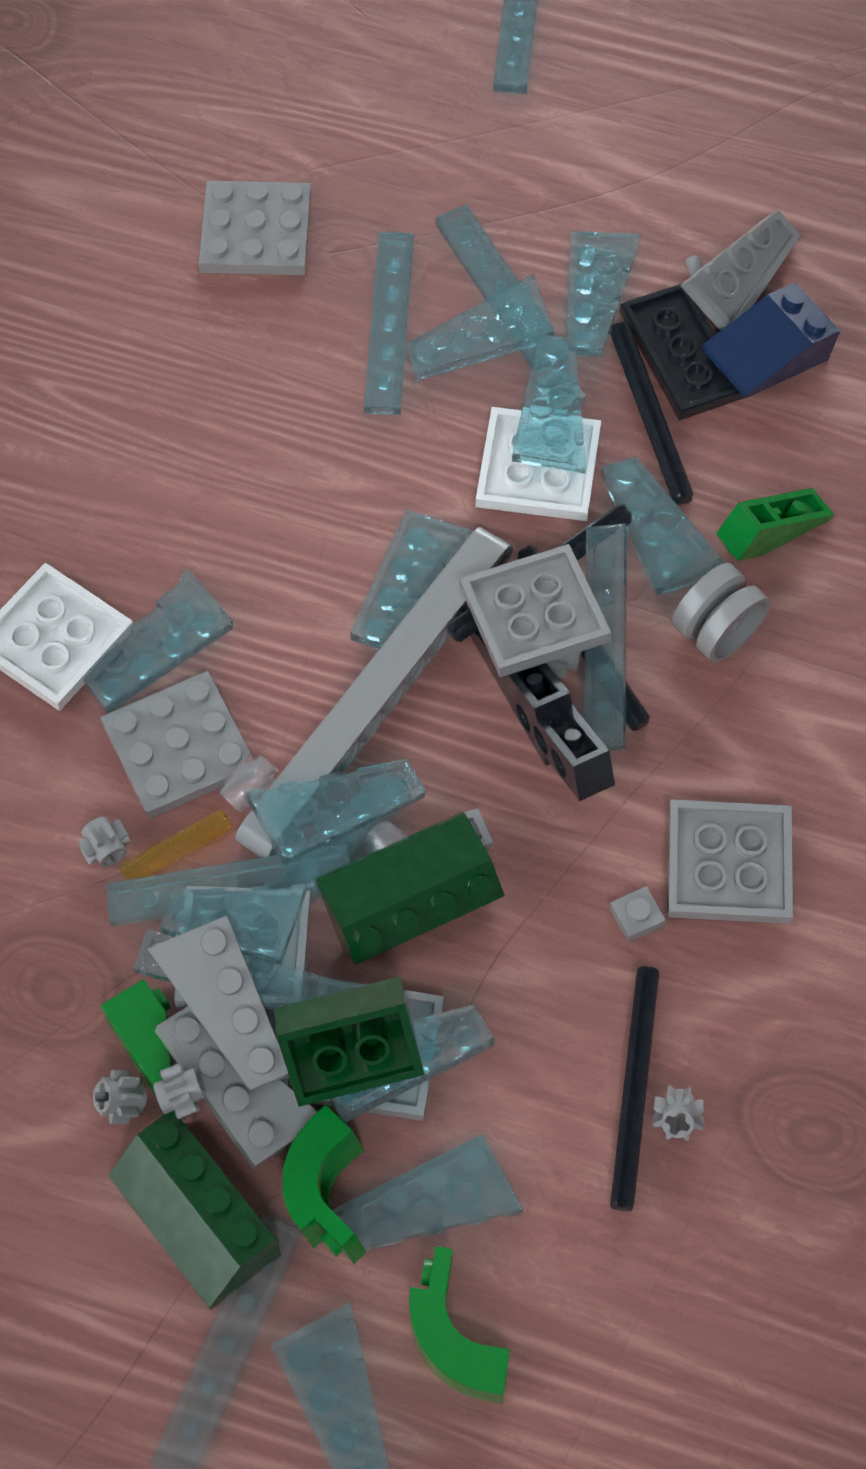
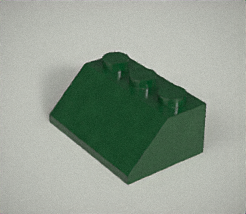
M401 977L275 1008L276 1036L298 1107L425 1075Z

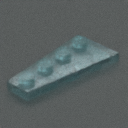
M188 569L179 577V583L171 592L168 593L166 591L158 599L154 610L144 620L140 618L131 628V634L121 644H116L83 679L86 688L107 713L234 629L233 620Z
M480 1134L332 1211L355 1233L367 1251L400 1243L407 1238L424 1234L430 1236L442 1233L445 1229L466 1224L469 1226L487 1222V1219L504 1215L509 1217L522 1214L523 1208L485 1138Z

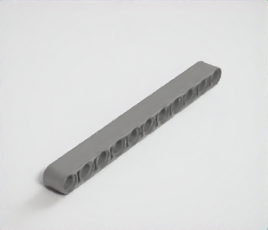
M481 527L474 530L246 816L236 833L235 840L268 862H273L281 854L450 638L447 624L469 609L460 588L459 578L508 563L513 551L511 544Z

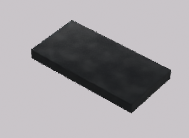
M681 284L621 303L619 309L624 321L630 325L638 347L679 421L744 399L743 395L702 350L703 344L715 334L700 307L680 286Z

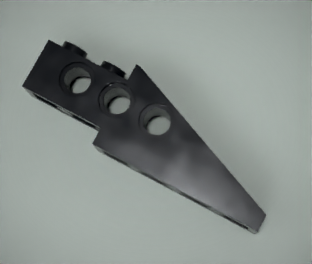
M479 630L470 635L544 765H552L579 801L614 786L615 780L609 749L572 705L570 692L550 667L543 663L499 677Z

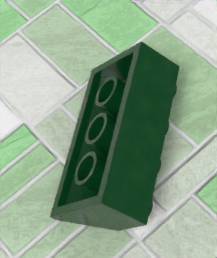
M464 812L458 813L315 878L341 947L355 965L505 896L493 862Z
M175 1111L162 1115L138 1133L108 1175L210 1310L281 1256L275 1237L181 1119H177Z

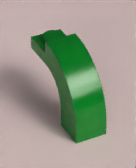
M325 1105L303 1126L288 1151L282 1175L283 1196L291 1218L313 1248L322 1242L335 1257L343 1253L355 1264L367 1251L355 1233L332 1211L330 1198L333 1185L339 1174L364 1149L354 1132Z
M435 1246L433 1259L425 1258L422 1271L421 1285L429 1286L428 1290L410 1287V1323L415 1344L427 1366L449 1387L475 1399L502 1404L510 1349L472 1342L455 1329L446 1311L453 1249Z

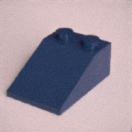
M795 282L765 296L705 342L702 350L746 399L828 361L840 330Z

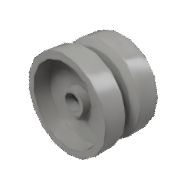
M723 563L704 575L681 600L672 618V625L686 639H697L696 647L712 663L721 662L741 648L763 623L772 603L755 585L745 587L747 579L731 563Z

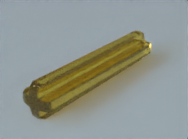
M218 810L126 861L120 866L123 878L129 885H135L231 830L229 818L222 810Z

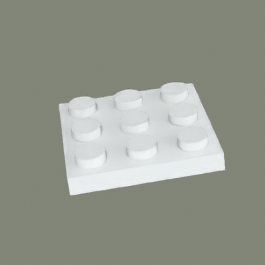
M491 407L476 495V507L587 521L601 420Z
M44 563L0 610V670L60 711L134 631V623L125 615L47 563Z

